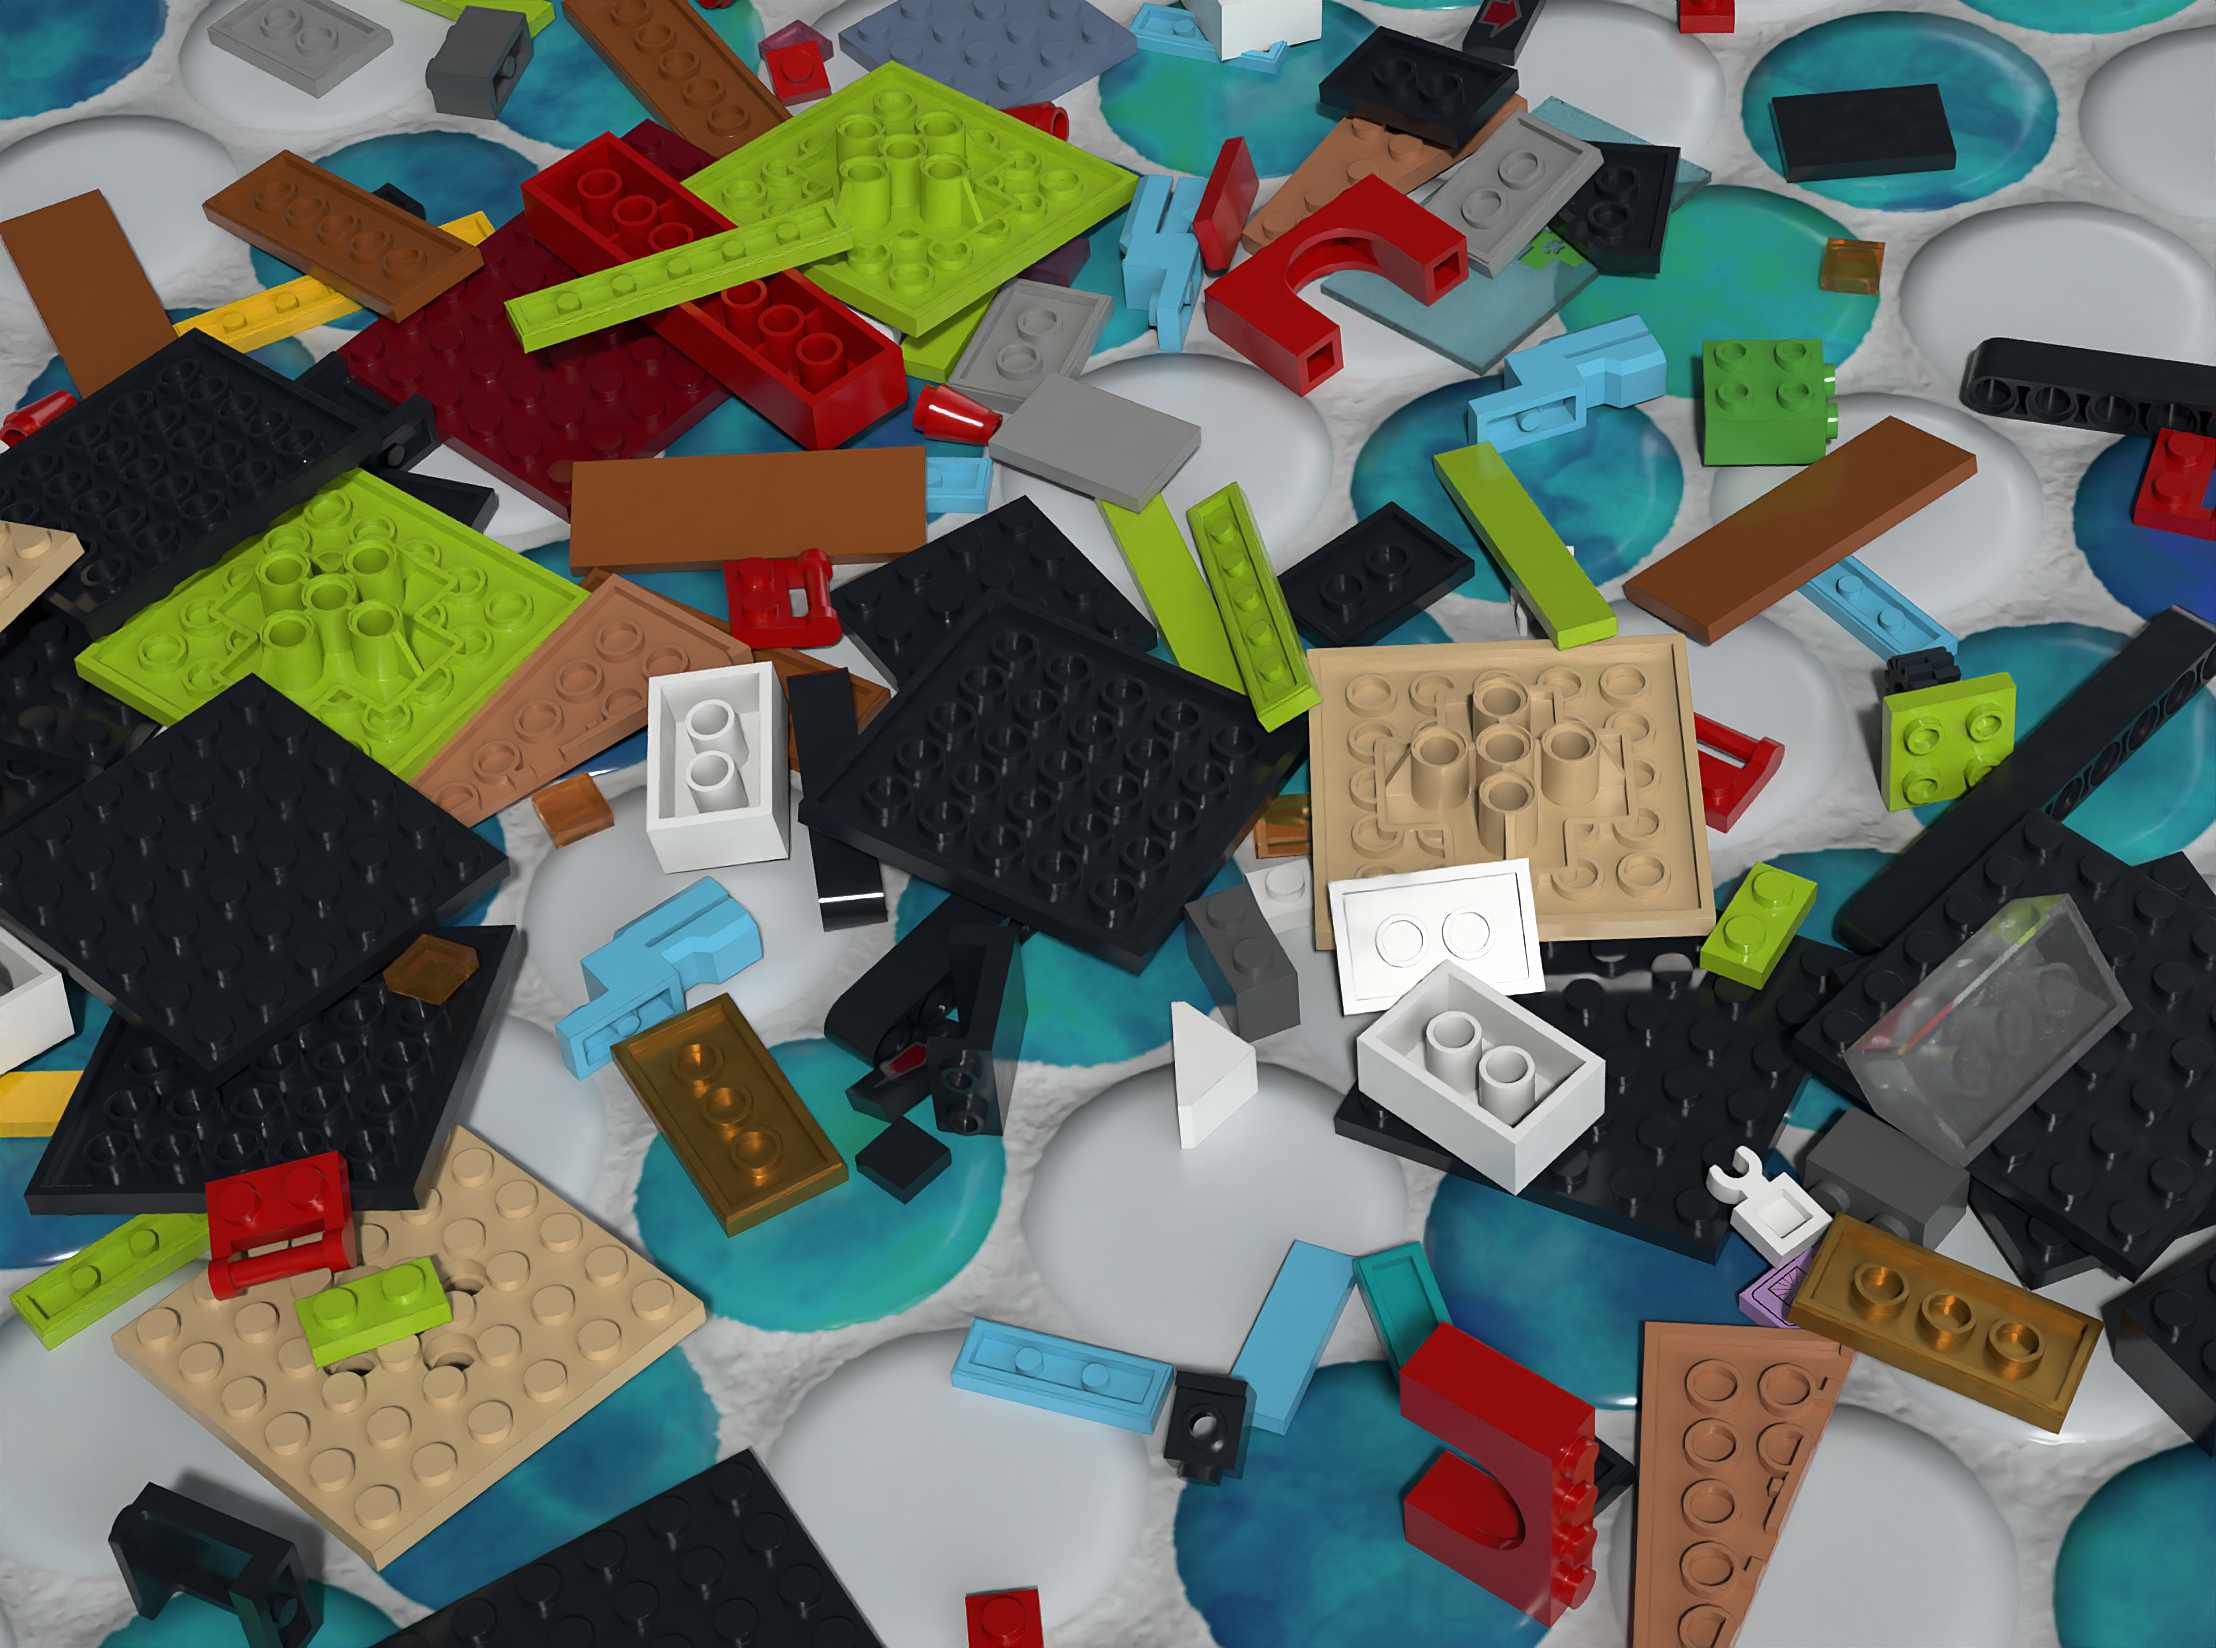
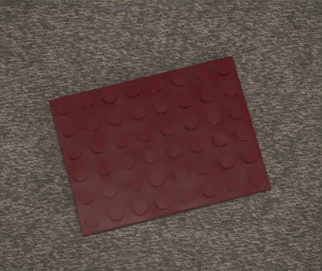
M648 118L620 138L679 183L720 160ZM525 210L475 246L480 249L485 265L401 322L396 323L383 315L336 350V352L344 356L348 373L352 380L397 407L415 393L432 402L436 418L434 425L438 440L568 524H571L573 462L654 458L734 394L728 387L638 318L525 353L507 318L504 302L584 277L530 236Z

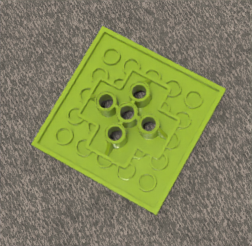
M890 60L680 182V184L738 227L832 198L852 232L854 248L793 268L828 294L906 334L918 338L1131 202L1140 176Z
M357 467L351 471L343 472L321 487L318 493L309 501L296 504L271 521L270 526L262 533L248 537L224 553L220 561L215 565L199 570L174 587L173 592L165 599L151 603L127 619L124 625L115 633L104 635L93 642L74 659L79 677L167 728L250 673H254L408 784L535 650L592 593Z

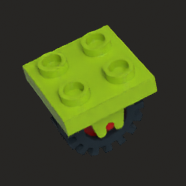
M1944 646L1892 656L1891 659H1888L1886 663L1888 670H1885L1884 678L1889 687L1885 688V697H1883L1881 798L1889 812L1967 796L2014 752L2016 685L2007 671L1960 680L1962 673L1959 666L1954 665V656L1951 652H1947Z

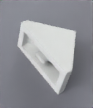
M1185 1001L1171 1002L1181 1149L1196 1148L1258 1091L1256 1051L1253 1046Z

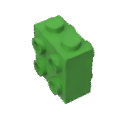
M1729 339L1702 341L1701 404L1704 465L1814 464L1825 457L1826 439H1837L1838 405L1837 403H1826V399H1834L1835 365L1834 363L1823 362L1822 339Z

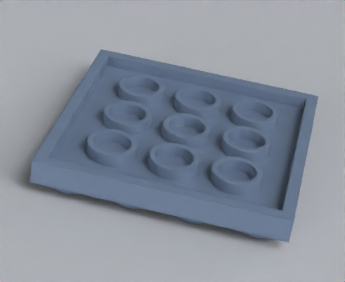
M898 0L838 33L840 50L869 72L893 60L997 110L1053 101L1137 54L1136 35L1086 0Z

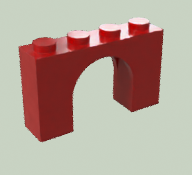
M1371 173L1351 188L1344 190L1338 197L1321 209L1302 219L1295 227L1269 245L1259 249L1252 257L1226 275L1219 277L1213 284L1204 289L1209 331L1302 398L1344 368L1340 326L1297 296V293L1306 284L1322 275L1336 271H1366L1384 277L1423 305L1429 307L1469 278L1466 236Z
M1442 1321L1399 1371L1400 1416L1465 1453L1487 1469L1497 1480L1445 1451L1403 1501L1405 1542L1551 1629L1568 1607L1575 1610L1584 1603L1596 1580V1571L1592 1569V1549L1597 1538V1530L1593 1528V1506L1598 1495V1487L1594 1485V1463L1599 1452V1444L1595 1442V1407Z

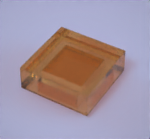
M1828 238L1822 271L1821 290L1879 295L1885 256V242Z
M588 772L530 795L533 810L557 849L615 826L611 809Z
M1311 793L1277 796L1253 828L1256 859L1313 855Z
M423 933L383 972L389 991L440 1006L479 967V962L474 948Z

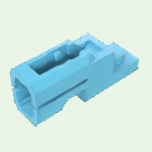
M1148 174L1138 181L1119 240L1120 250L1126 255L1121 264L1124 275L1126 309L1148 310L1149 325L1157 326L1159 350L1182 352L1204 280L1203 254L1192 222L1208 181L1203 178L1179 177L1169 211L1165 212L1174 183L1173 176Z
M1632 313L1544 339L1536 347L1504 356V391L1468 401V445L1472 446L1490 441L1495 450L1501 453L1585 428L1587 408L1601 404L1624 408L1666 395L1667 362L1663 350L1653 335L1648 334L1649 330L1640 316Z
M704 876L614 932L611 942L580 960L590 1002L576 1008L567 1017L554 1024L564 1065L579 1081L613 1061L610 1046L685 1012L684 992L698 983L721 984L763 957L756 923L733 897L729 898L728 892L712 877Z

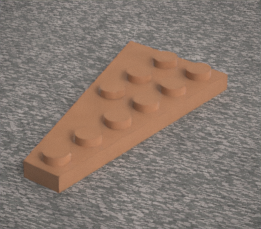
M1514 93L1459 149L1348 112L1243 229L1241 233L1243 250L1253 256L1259 249L1275 241L1295 227L1302 219L1309 217L1338 197L1344 190L1351 188L1371 173L1404 195L1476 151L1517 107L1528 112L1527 99Z
M613 573L534 651L408 785L463 825L470 828L647 725L649 677L752 664L754 659L749 645Z
M1645 1321L1633 1648H1735L1859 1351L1808 1329Z

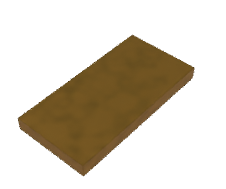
M727 992L610 1046L614 1064L728 1238L849 1181L846 1164Z
M1838 1211L1801 1284L1786 1320L2056 1435L2060 1433L2105 1325L2104 1321Z

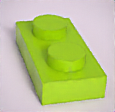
M1756 861L1701 948L1700 968L1761 990L1816 902L1817 883Z
M429 1255L293 1302L298 1322L316 1368L453 1321L448 1299Z

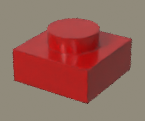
M1679 0L1680 34L1734 33V0Z
M817 40L764 52V62L774 95L784 107L830 96L831 87Z
M1038 1589L965 1597L969 1648H1044Z

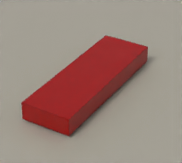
M1244 136L1225 140L1192 222L1207 268L1209 267L1210 271L1229 268L1260 185Z

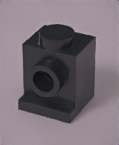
M1177 1370L1175 1380L1177 1389L1163 1458L1172 1468L1179 1469L1178 1479L1185 1482L1220 1487L1222 1476L1242 1479L1257 1400L1256 1392L1245 1381ZM1203 1417H1213L1217 1420V1431L1208 1440H1198L1193 1435L1195 1423Z

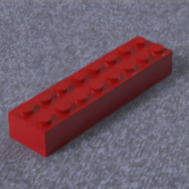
M606 131L520 184L530 236L582 276L738 228L737 225L610 131ZM795 268L637 317L809 451L834 449L908 399L902 348Z

